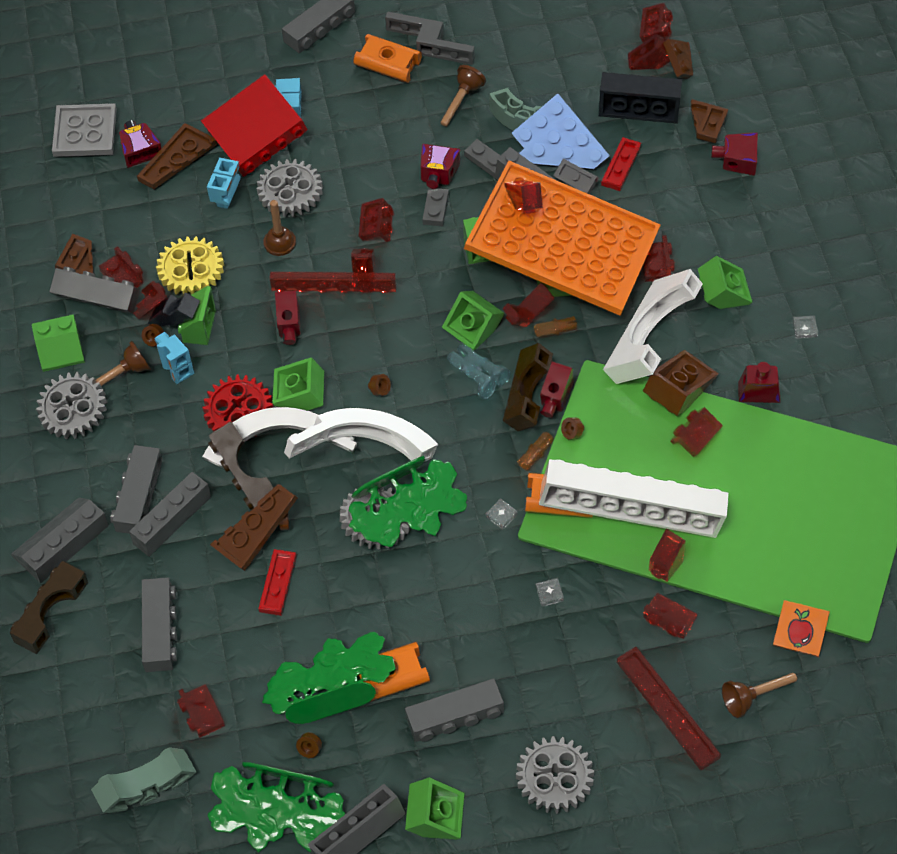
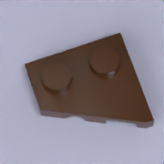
M673 39L663 42L676 77L682 79L692 77L693 69L689 42Z
M692 99L690 107L696 138L716 143L728 115V109Z
M72 233L55 264V269L63 270L64 267H70L76 270L75 273L83 274V271L93 273L92 241Z

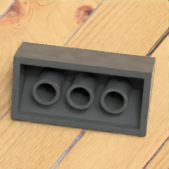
M78 498L11 553V556L37 581L42 583L50 576L52 570L59 566L61 561L67 562L108 527L105 514L91 500Z

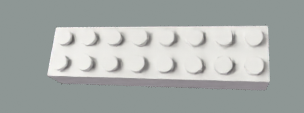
M549 459L541 484L539 505L716 538L727 517L729 493L718 489L700 488L697 485H684L670 480H657L649 476L641 477L628 472L620 473L606 468H593L584 464L566 463L563 460Z

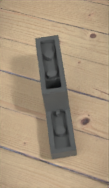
M387 12L385 17L386 30L418 36L416 50L421 51L423 56L473 65L475 60L474 46L442 40L444 36L443 22Z
M476 139L464 151L466 158L497 180H499L508 161L554 179L511 147L500 156Z

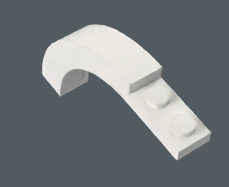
M276 407L252 412L232 423L243 441L246 442L253 436L272 429L290 428L305 431L309 426L315 424L318 415L297 408ZM352 436L327 440L351 453L354 452L357 443L354 442L355 438ZM208 446L202 456L204 460L223 468L220 463L223 459L220 453L214 454L211 447Z
M346 408L318 415L314 425L288 438L284 453L290 459L327 440L345 436H356L383 442L403 453L411 461L421 456H424L425 461L433 457L438 444L424 431L402 418L371 409Z

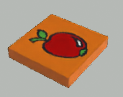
M784 600L773 646L819 657L830 611Z

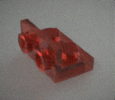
M665 3L643 8L640 29L642 42L661 38L665 42L671 36L670 26L671 21H673V15L671 10L667 9Z
M384 198L362 204L359 238L362 241L379 236L385 242L390 241L394 211Z
M662 235L661 242L652 243L643 264L645 282H652L669 276L671 272H674V260L670 259L669 256L672 255L671 242L667 243L666 235Z
M118 246L114 248L115 256L99 265L100 272L104 276L114 278V282L130 281L134 283L136 288L144 284L141 267L137 263L134 265L129 254L126 251L122 252Z
M152 281L141 290L145 298L136 305L138 309L133 314L137 319H140L167 297L164 294V288L159 283Z
M705 407L698 411L695 409L691 411L686 417L688 421L684 425L680 424L673 431L674 437L670 440L672 444L679 442L693 457L705 447L723 426Z
M657 593L651 603L645 606L643 618L651 625H658L665 629L671 636H678L684 639L697 619V613Z
M206 684L187 693L183 689L178 690L180 699L177 702L182 713L187 711L190 717L186 721L191 732L196 730L199 738L225 726Z

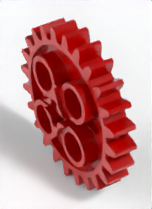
M237 374L235 380L228 376V382L225 383L220 379L219 387L214 384L212 385L214 392L207 391L209 398L204 399L206 406L203 407V412L206 413L204 418L205 421H208V428H212L214 432L230 421L234 422L252 412L274 407L273 403H271L273 401L272 396L269 395L268 388H264L262 382L257 384L255 377L249 381L247 375L244 376L243 380H240ZM237 392L243 393L240 396H234V394ZM252 405L258 406L256 409H249ZM221 407H228L224 411H219Z

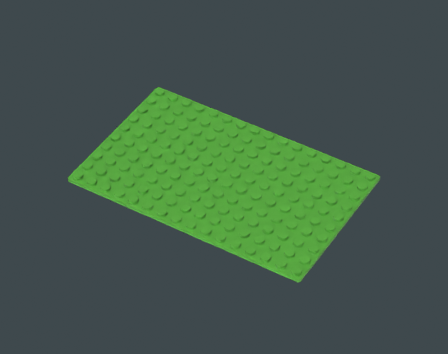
M589 360L584 361L541 474H545L549 459L563 460L566 463L584 464L588 467L606 468L620 473L628 472L641 477L649 476L657 480H670L684 485H697L700 488L718 489L729 493L727 517L717 537L713 538L593 515V518L526 512L518 533L519 540L780 617L784 600L830 611L825 631L865 643L871 641L897 548L896 445L705 392L688 409L676 416L643 392L649 377L645 376L615 384L603 370L604 364ZM577 417L584 425V431L580 438L566 439L563 436L561 425L564 419Z

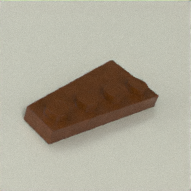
M184 123L137 175V179L139 182L155 189L218 143L212 136Z
M278 484L257 502V506L250 512L247 511L241 516L242 519L233 527L230 526L224 531L225 534L220 539H215L210 545L245 571L298 497Z

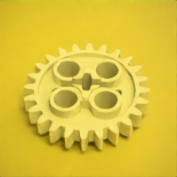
M189 236L184 242L179 238L178 244L171 242V248L165 246V253H159L160 259H157L158 266H156L158 278L163 286H167L168 291L174 289L176 295L180 291L183 294L190 292L192 295L195 291H199L210 284L216 286V280H221L220 274L224 273L222 253L219 252L218 246L213 247L212 241L206 244L205 238L200 242L197 236H195L193 241H190ZM189 252H191V260H192V263H191L192 272H193V279H192V280H190V274H189V262H188V253H189Z

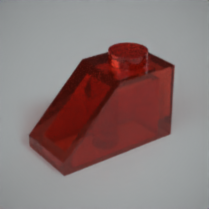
M655 34L628 53L629 68L631 70L660 69L669 63L670 59L663 44L667 40Z
M520 180L504 183L515 209L522 210L523 214L535 213V209L543 208L540 182Z
M353 249L351 261L354 282H374V249Z
M668 529L664 531L649 561V571L653 576L658 579L662 578L666 582L669 581L683 563L686 540Z

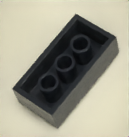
M602 72L598 116L678 124L682 79Z

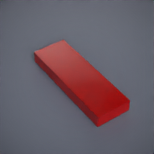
M622 137L601 181V186L621 191L640 151V142Z
M274 549L258 608L259 612L282 616L296 560V552Z

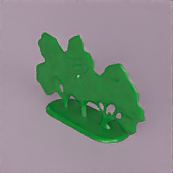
M421 456L358 488L352 494V498L359 499L370 493L371 498L368 503L355 501L350 504L349 512L351 513L352 520L349 527L354 532H361L366 540L379 542L381 545L392 547L399 538L400 524L402 522H408L411 529L418 531L423 529L426 533L436 536L441 526L438 517L439 511L451 515L464 511L467 507V495L457 488H452L457 473L450 462L444 463L441 460L433 459L425 473L417 472L416 469L425 462V457ZM412 473L413 483L403 485L398 483V479ZM424 477L427 480V482L423 483V481L420 478ZM393 483L396 488L394 496L388 498L379 494L378 489ZM376 499L380 503L378 512L373 511V503H377ZM381 499H385L387 503H382ZM369 505L370 511L367 512L365 507Z
M370 632L357 638L350 649L345 648L341 640L328 638L323 645V650L318 652L313 658V667L307 669L297 662H283L277 669L276 674L267 683L268 691L263 695L262 703L270 704L272 711L276 714L285 712L286 719L292 723L305 724L370 702L375 697L376 691L371 684L364 681L384 682L389 673L396 669L393 657L378 654L383 647L385 638L379 636L376 632ZM361 674V679L357 681V675ZM311 689V694L307 695V691ZM318 690H328L326 692L312 696ZM294 692H302L305 698L299 697L298 699L295 697ZM288 698H293V701L289 702Z
M242 762L244 768L255 772V775L249 779L242 777L237 768L233 766L224 769L221 773L216 772L213 776L211 790L221 799V803L215 805L211 812L208 813L213 830L216 832L232 833L236 829L246 826L248 829L247 841L257 852L265 848L269 841L274 842L280 839L285 828H292L297 842L308 852H311L307 844L345 815L342 811L344 800L340 794L335 792L328 793L321 798L315 793L314 786L332 788L334 786L332 782L321 778L249 762ZM261 774L280 778L279 785L263 787ZM292 780L304 783V792L296 797L288 796L284 791L286 781ZM249 783H253L251 790L247 789ZM309 795L311 796L310 800L315 799L317 806L315 810L310 809L307 803ZM304 797V802L299 803L298 800ZM320 800L325 802L324 807H321Z

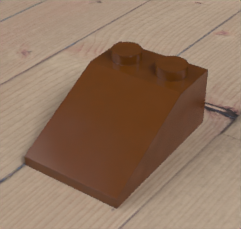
M683 350L655 369L653 375H650L643 392L649 395L652 400L663 405L669 412L678 416L690 407L717 378L719 373L686 350Z

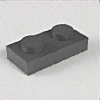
M564 158L553 175L556 179L587 194L591 193L599 179L597 176Z
M428 188L422 219L423 225L443 226L449 189Z

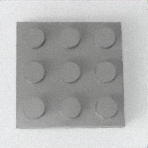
M116 104L56 105L52 146L53 157L113 155Z

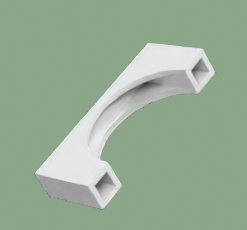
M691 269L653 281L603 368L615 384L653 375L661 358L649 344H643L650 331L664 316L681 304L695 299L703 283Z

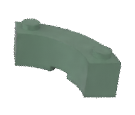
M508 88L489 93L490 111L499 122L513 131L542 107L535 106L532 108L524 105L523 101L516 98Z
M167 748L161 752L160 756L143 766L124 773L102 776L91 790L103 813L121 812L128 809L127 805L139 802L142 806L159 798L157 793L167 790L170 787L172 790L192 777L196 770L184 749Z

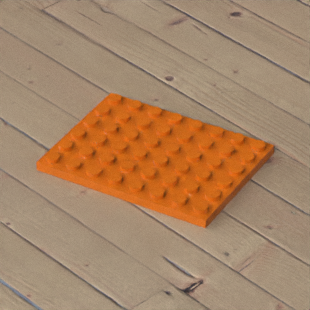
M508 161L472 229L464 249L617 315H621L657 235L660 224L512 161Z

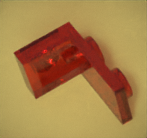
M540 283L519 306L507 303L502 309L507 314L506 319L512 325L527 327L554 300V296L544 284Z

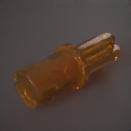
M574 316L560 320L554 318L550 322L535 324L534 333L539 337L553 333L559 335V332L576 330L577 323H574L576 319Z
M543 433L534 444L528 446L527 452L518 460L520 467L524 470H529L533 463L543 456V452L554 439L550 433Z

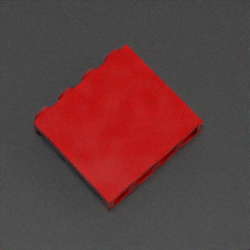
M265 74L201 120L208 133L216 140L230 160L239 161L238 170L243 177L253 172L255 168L268 161L274 154L284 149L289 143L301 137L308 130L300 116Z

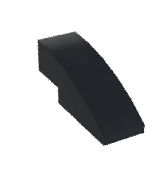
M186 292L179 298L170 294L155 306L148 324L170 326L187 322L192 319L200 300Z

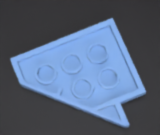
M556 94L512 132L513 136L524 148L519 154L533 164L559 166L564 158L580 168L594 169L610 156L559 94Z

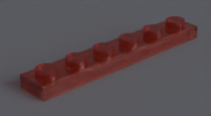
M270 272V284L272 291L279 292L352 291L388 293L396 292V274Z
M637 647L632 648L617 658L618 665L700 770H703L720 758L721 754Z

